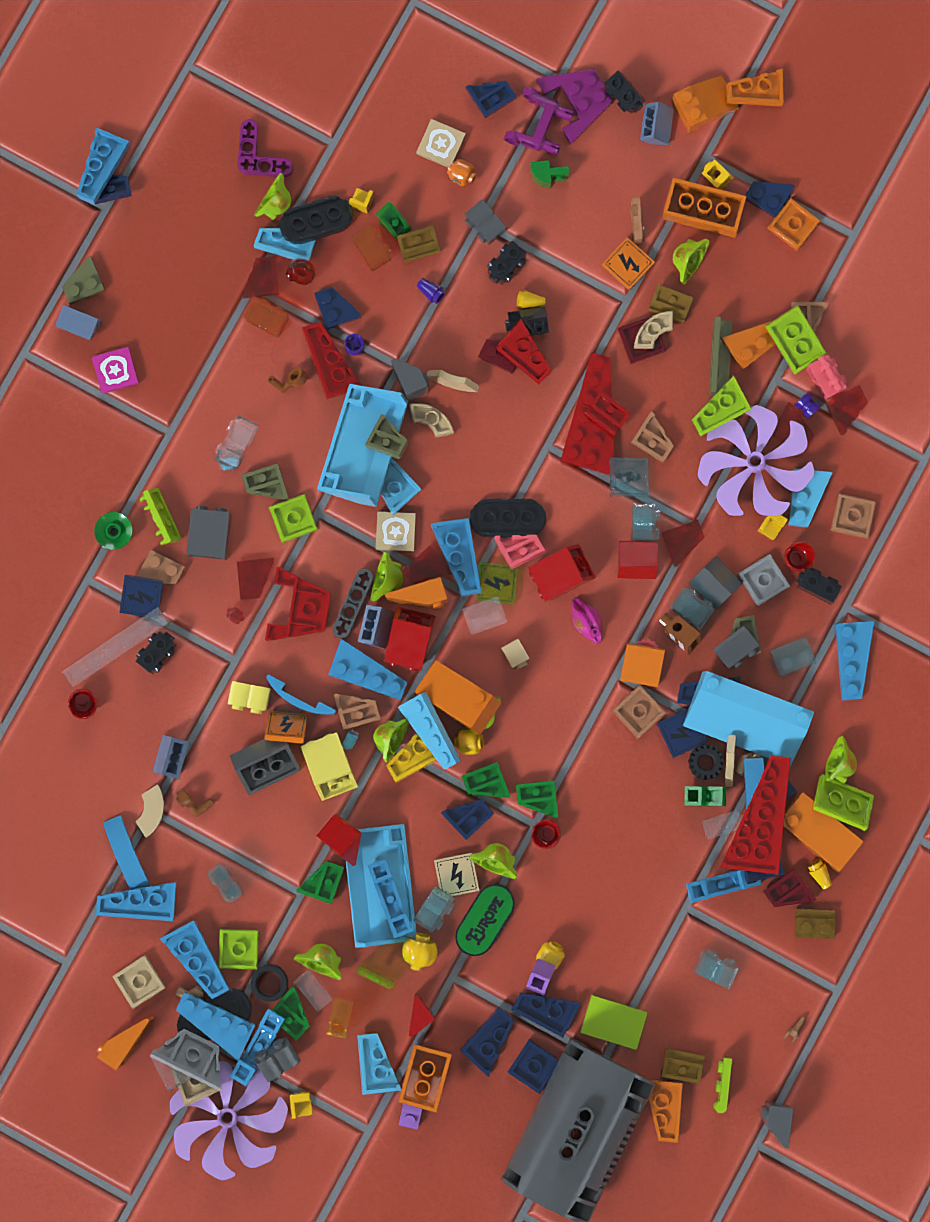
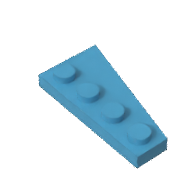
M99 128L95 129V137L91 143L90 154L86 160V168L82 174L77 191L78 198L95 205L130 146L128 140Z
M469 518L431 523V528L461 596L481 594Z
M874 621L835 624L842 701L862 699Z
M341 639L328 675L401 700L407 682Z
M177 882L98 895L96 916L174 921Z
M195 920L160 938L211 999L230 990Z
M184 992L176 1009L177 1012L239 1061L255 1027L254 1023L187 992Z

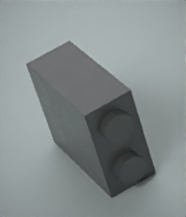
M196 506V509L191 508L186 553L188 556L227 560L231 514L227 512V509L215 508V511L208 510V507Z

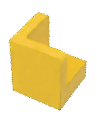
M356 188L353 198L349 200V205L356 210L368 213L374 199V191L369 190V192Z
M767 515L757 531L774 540L788 519L782 515Z
M310 1091L291 1093L289 1095L292 1119L312 1115Z

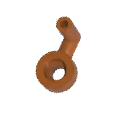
M296 367L289 373L285 383L282 384L274 376H270L268 382L284 393L292 386H302L306 382L307 373L300 367Z
M183 788L177 792L178 797H176L178 803L182 807L186 806L196 817L215 804L209 798L197 807Z

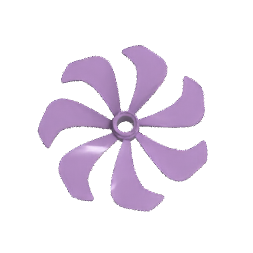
M755 405L745 414L751 416L757 423L758 440L756 452L751 453L740 424L732 419L708 432L707 441L725 438L734 443L746 455L747 459L745 460L723 452L710 451L703 455L699 465L698 477L705 486H708L711 476L718 470L747 466L746 470L726 481L717 491L718 503L732 516L744 514L738 505L737 499L741 487L752 472L756 473L753 504L755 510L761 515H782L790 506L789 502L777 501L770 495L761 473L763 469L781 485L793 492L803 490L814 476L812 462H809L805 467L797 471L782 470L766 464V460L785 458L803 453L807 448L808 442L804 427L795 421H790V435L781 446L763 456L761 452L771 438L778 419L771 410ZM754 459H759L761 461V463L758 466L751 465V462Z
M219 1061V1081L222 1090L219 1092L223 1109L219 1111L208 1096L188 1105L217 1115V1120L192 1121L179 1125L174 1131V1144L177 1155L184 1160L190 1161V1147L192 1143L203 1133L221 1125V1130L204 1153L202 1167L208 1174L223 1181L236 1175L235 1172L225 1165L223 1158V1148L228 1128L232 1129L236 1149L243 1164L249 1168L259 1167L273 1159L276 1146L273 1145L267 1148L255 1146L242 1134L236 1123L239 1121L260 1131L276 1133L282 1129L285 1123L288 1107L285 1101L278 1097L273 1109L267 1113L253 1116H238L237 1111L257 1101L268 1092L270 1082H267L258 1068L249 1082L245 1093L234 1108L231 1109L229 1108L233 1078L230 1075L233 1069L229 1063ZM179 1090L170 1100V1112L172 1115L186 1106ZM231 1113L233 1116L232 1121L225 1124L223 1122L224 1114Z

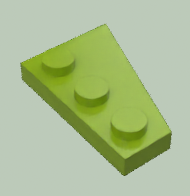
M734 376L692 419L700 437L751 410Z

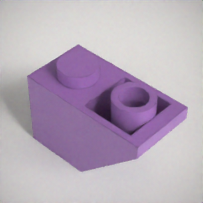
M538 958L529 977L526 989L544 996L556 966Z

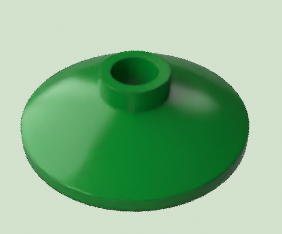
M109 512L102 515L94 527V535L97 542L109 550H118L125 547L131 540L133 533L130 520L118 512ZM112 529H117L118 533L112 535L111 531Z

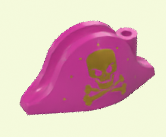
M579 598L572 600V621L576 631L595 644L602 642V620L599 612Z

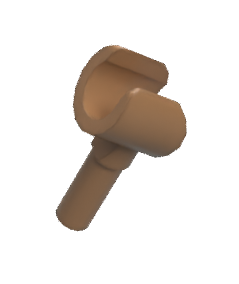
M804 1017L800 1018L793 1029L791 1028L787 1031L784 1039L788 1035H792L793 1040L791 1043L795 1042L799 1036V1028L805 1021Z

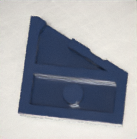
M507 81L495 84L483 83V85L478 86L467 85L465 87L484 118L517 99Z
M112 175L95 204L132 196L128 177Z
M753 181L745 194L746 201L775 218L795 186L791 184Z
M333 287L314 293L327 330L361 318L360 313Z
M482 800L441 812L466 840L494 814Z

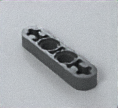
M361 569L357 572L335 621L333 633L339 639H344L350 634L371 587L373 574L368 569ZM368 573L370 580H365L363 584L364 587H367L366 590L355 586L356 583L360 585L362 581L359 576ZM354 590L362 592L363 595L360 600L352 598L351 595ZM347 607L355 610V614L351 618L344 616V610ZM342 617L345 621L351 622V624L348 625L346 623L345 630L347 632L338 635L339 632L336 628L342 626L343 621H340Z

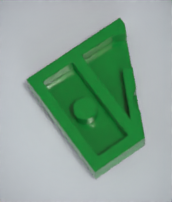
M497 762L461 776L468 794L503 798L511 797Z
M554 781L516 785L518 805L558 818Z
M325 861L296 892L332 904L345 867Z
M292 986L272 1011L285 1018L282 1028L297 1041L310 1024L297 991Z

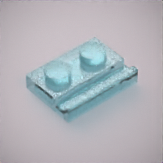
M807 637L770 651L780 677L817 663Z

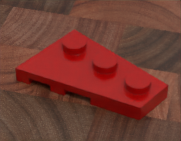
M520 319L496 346V349L539 385L551 372V368L522 319Z

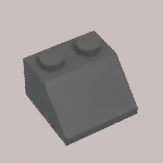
M397 359L391 360L393 371L408 401L428 393L430 382L426 373H422L420 368Z
M743 626L713 650L728 669H737L744 663L742 661L747 656L751 658L759 652L760 644L750 631Z
M765 1102V1105L761 1106L760 1118L763 1119L764 1124L784 1148L789 1149L793 1108L787 1104Z

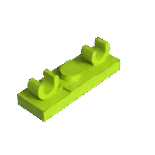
M159 488L145 490L143 492L144 496L140 498V501H147L148 503L144 510H150L154 522L160 529L156 532V536L162 535L164 538L160 544L174 543L181 540L182 538Z

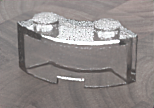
M238 416L234 421L231 420L227 427L229 431L222 443L219 442L215 449L217 454L215 461L236 470L245 457L243 454L246 448L251 445L259 425L241 416Z

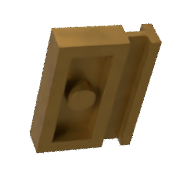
M433 225L397 236L404 263L441 252Z
M658 284L648 310L657 314L673 311V320L684 323L693 297Z
M796 909L795 937L835 939V910Z
M666 1048L661 1077L700 1084L705 1056Z

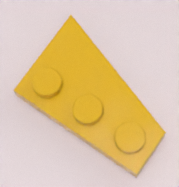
M415 734L408 744L386 766L395 783L434 763L437 759L419 735Z

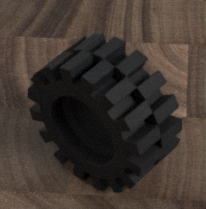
M702 745L695 748L688 759L691 773L702 780L717 777L724 767L722 753L712 745ZM702 755H709L713 759V766L709 770H704L699 766V759Z

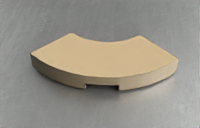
M673 311L658 313L647 320L637 333L634 349H653L658 336L664 332L672 331Z
M430 370L427 373L429 379L441 385L461 391L478 392V384L467 377L455 376L443 370Z
M409 404L413 423H421L428 426L436 438L454 434L450 421L442 412L427 404Z
M729 735L727 741L726 787H733L736 735Z
M158 784L142 794L144 810L136 823L146 838L157 829L164 812V797Z

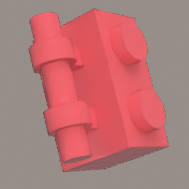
M829 354L818 358L819 360L808 365L806 368L824 402L845 391L847 388L846 378L843 374H839L837 370L838 365L834 358H830Z

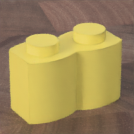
M232 681L228 704L232 705L231 709L243 711V707L251 708V713L262 714V711L267 712L271 689Z

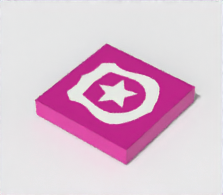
M129 347L92 357L102 394L139 384Z

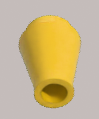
M526 290L518 292L517 306L521 307V309L544 307L545 297Z
M821 859L815 860L807 866L809 874L818 882L822 889H826L833 884L830 880L826 864Z

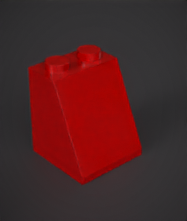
M579 544L567 546L528 567L530 578L536 583L538 594L545 602L553 600L596 578Z
M398 607L393 620L384 661L392 666H405L412 671L422 670L436 616Z

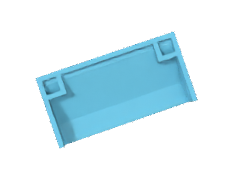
M349 384L317 487L318 491L355 503L377 507L392 457L366 448L365 443L381 414L397 428L398 432L400 431L408 405V400L401 392Z
M703 671L683 726L724 742L728 741L729 735H736L737 747L766 758H770V756L791 758V766L808 731L814 712L714 673Z
M404 824L357 829L362 835L356 865L352 866L346 861L355 948L405 942L410 936H414L412 938L414 940L417 931ZM384 859L387 861L413 931L394 939L368 869V865Z

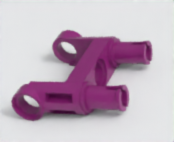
M524 87L522 96L528 99L530 103L543 107L544 111L533 138L517 131H507L504 140L512 145L519 146L520 144L536 151L543 150L557 156L561 144L545 139V134L552 117L557 116L571 122L575 110L559 105L558 101L540 95V92L536 89Z

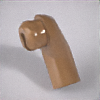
M751 752L742 755L735 773L743 776V759L760 758L758 754Z
M196 985L195 989L190 991L179 987L175 996L182 998L184 992H187L201 999L205 991L200 985Z

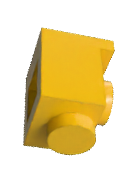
M715 159L708 162L702 172L720 190H723L734 179ZM720 172L721 174L716 178L715 174Z

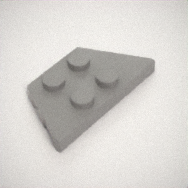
M183 1029L157 1050L152 1051L150 1057L216 1090L220 1087L219 1046Z

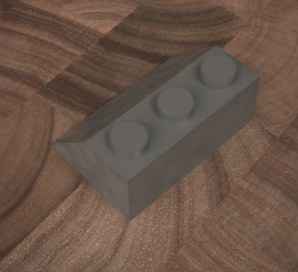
M263 739L230 755L234 769L248 795L301 771L288 742Z

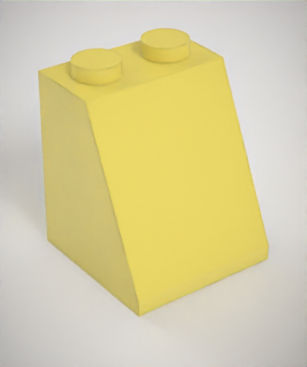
M337 732L327 734L321 739L309 741L301 746L313 783L322 801L358 787Z

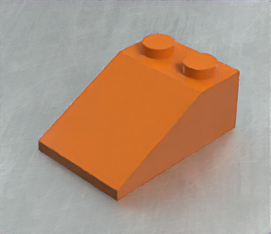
M722 75L691 85L673 94L672 102L688 133L739 109L737 104L727 103V84Z
M441 577L385 594L388 602L423 608L433 607L434 610L444 608L445 604L448 603Z
M150 1016L115 1037L103 1041L97 1049L99 1052L97 1058L115 1070L121 1068L154 1017Z
M414 1044L398 1102L437 1112L452 1054Z

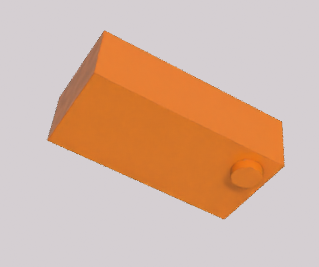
M673 178L663 212V220L736 238L746 196Z
M435 660L414 691L417 695L426 692L433 706L481 735L501 705V702L493 695Z
M804 792L799 793L785 810L784 830L834 871L840 872L864 841L837 819L813 810L814 801Z

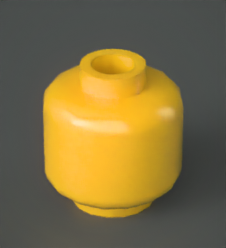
M461 730L458 737L454 739V746L458 748L462 755H476L483 749V735H479L472 730Z
M554 941L545 942L539 949L536 960L539 958L556 966L554 969L556 970L565 957L563 947Z

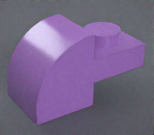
M403 1104L399 1126L418 1130L422 1109Z

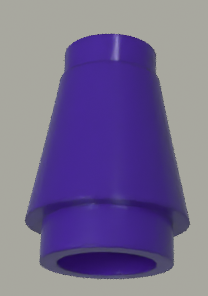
M424 278L420 279L417 284V288L431 303L438 304L445 295L443 287Z

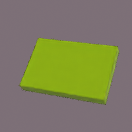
M798 305L765 325L794 374H797L808 367V365L819 360L818 358L827 354Z
M822 774L819 777L813 810L865 831L868 829L874 795L836 779L826 781L825 775Z
M591 995L580 1033L637 1050L648 1012Z

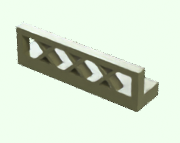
M716 316L712 327L708 396H715L729 381L731 353L720 339L732 335V321L721 320V317Z

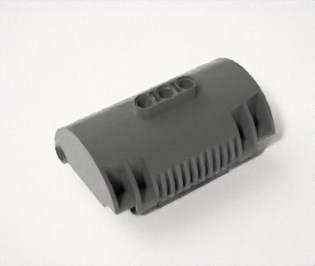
M570 1037L500 1180L526 1198L575 1222H589L656 1082ZM588 1110L591 1114V1119L583 1121L580 1118V1112ZM572 1129H580L582 1137L574 1139L571 1135ZM564 1147L572 1148L573 1155L571 1157L563 1155L562 1150Z

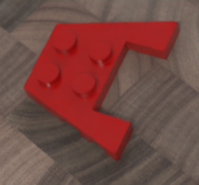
M277 567L274 584L294 587L288 626L268 623L265 641L325 632L331 593Z

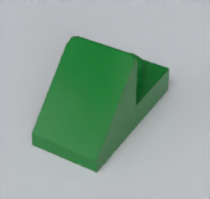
M389 201L375 214L380 220L379 224L397 241L398 235L408 233L412 229L396 207Z

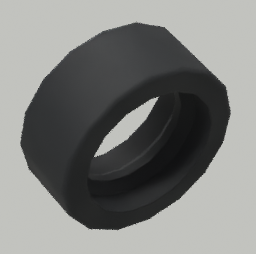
M273 964L264 965L258 968L252 975L250 982L251 990L262 1001H276L286 992L288 977L279 966ZM269 971L276 973L281 980L280 989L271 995L264 994L258 987L259 977Z

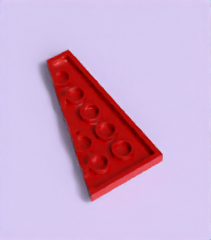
M591 353L560 462L612 476V461H615L614 436L584 414L600 391L612 399L610 357ZM613 462V477H615V462Z
M770 756L720 868L779 875L791 758Z

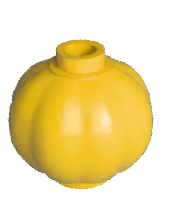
M416 933L414 940L412 939L414 936H410L403 943L402 955L404 960L411 965V969L421 971L423 967H428L435 962L438 950L436 943L430 940L431 936Z

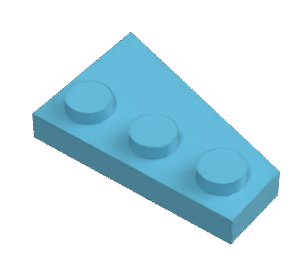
M260 228L254 248L308 264L316 240L304 244H294L282 236L280 228Z
M814 470L812 480L803 490L798 492L791 491L788 526L806 528L809 526L832 472Z
M378 1034L357 1035L362 1094L401 1091Z

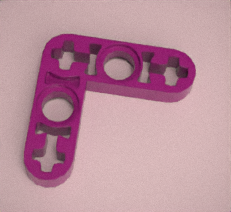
M251 119L243 121L240 129L238 168L240 172L244 175L277 177L279 173H282L284 177L290 176L293 167L288 159L256 157L258 126ZM248 125H252L254 129L251 130V138H247L248 133L245 128H248ZM245 143L253 144V149L250 152L243 150ZM246 161L249 162V165H255L256 161L257 171H255L254 166H249L248 169L245 170L244 166L242 165H244ZM263 162H268L271 165L268 171L260 169V165ZM273 163H276V167H282L283 164H286L289 169L282 172L280 168H276V172H273Z

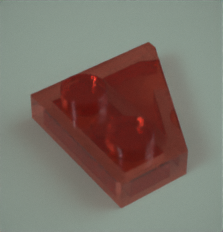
M857 385L825 402L840 435H844L847 432L846 430L855 421L859 412L866 406L868 401L860 385Z
M788 402L772 436L785 442L790 435V421H795L804 427L809 445L814 434L792 403Z
M274 558L237 562L240 600L261 597L270 569L274 563Z

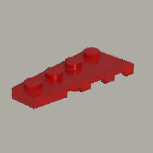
M321 322L302 327L326 400L346 394L349 384L362 386Z

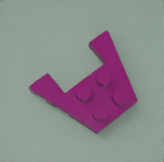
M595 69L536 79L544 96L562 88L572 108L575 110L579 120L562 129L570 144L574 143L581 133L612 104V100Z

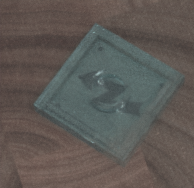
M611 457L610 496L648 497V458Z

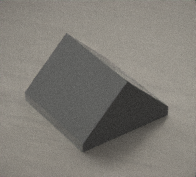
M717 556L689 582L715 610L743 584Z

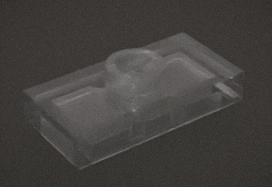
M735 810L701 822L706 838L709 840L736 831L742 819L739 810Z
M309 969L293 981L317 1012L333 1000Z

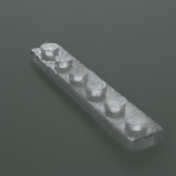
M157 607L62 672L71 686L75 687L159 631L169 622L160 608Z

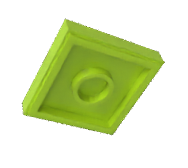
M305 494L269 507L282 543L318 530Z
M220 929L219 968L258 969L259 930Z

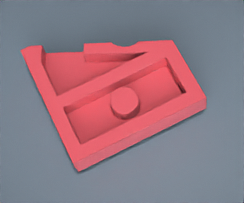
M537 535L494 537L511 570L545 554V549Z

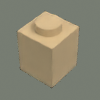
M519 639L501 648L512 669L517 668V670H520L528 665L527 661L530 658Z

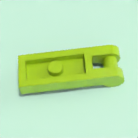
M722 1056V1061L718 1062L720 1081H716L715 1091L718 1092V1100L713 1104L714 1109L718 1113H724L727 1110L732 1058Z

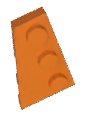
M783 69L769 74L763 73L753 78L748 77L728 82L726 85L727 103L782 106L784 103Z
M770 322L720 339L742 369L746 368L775 345L774 340L765 327Z
M652 1080L656 1084L648 1100L658 1141L678 1143L683 1083Z

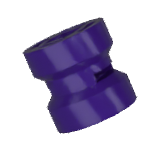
M353 333L346 337L345 347L348 354L357 356L363 352L364 342L360 335Z
M809 392L795 404L798 409H802L803 415L807 419L821 407L818 402L812 400L813 396Z

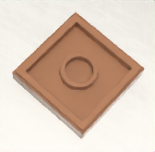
M839 493L830 531L868 539L876 501Z
M641 685L612 710L637 739L666 713Z

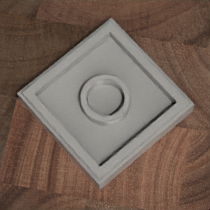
M771 554L737 574L757 607L790 587Z

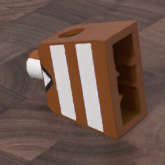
M665 613L659 620L666 627V635L688 655L702 641L701 634L678 615L673 619L668 613Z

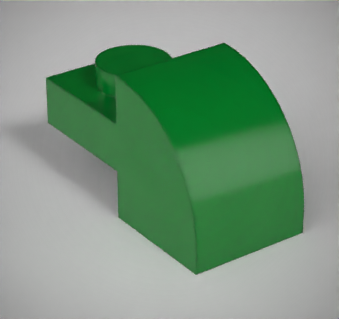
M549 160L530 162V173L538 185L551 188V180L563 182L565 179H569V166L550 168Z
M685 786L684 806H726V787Z

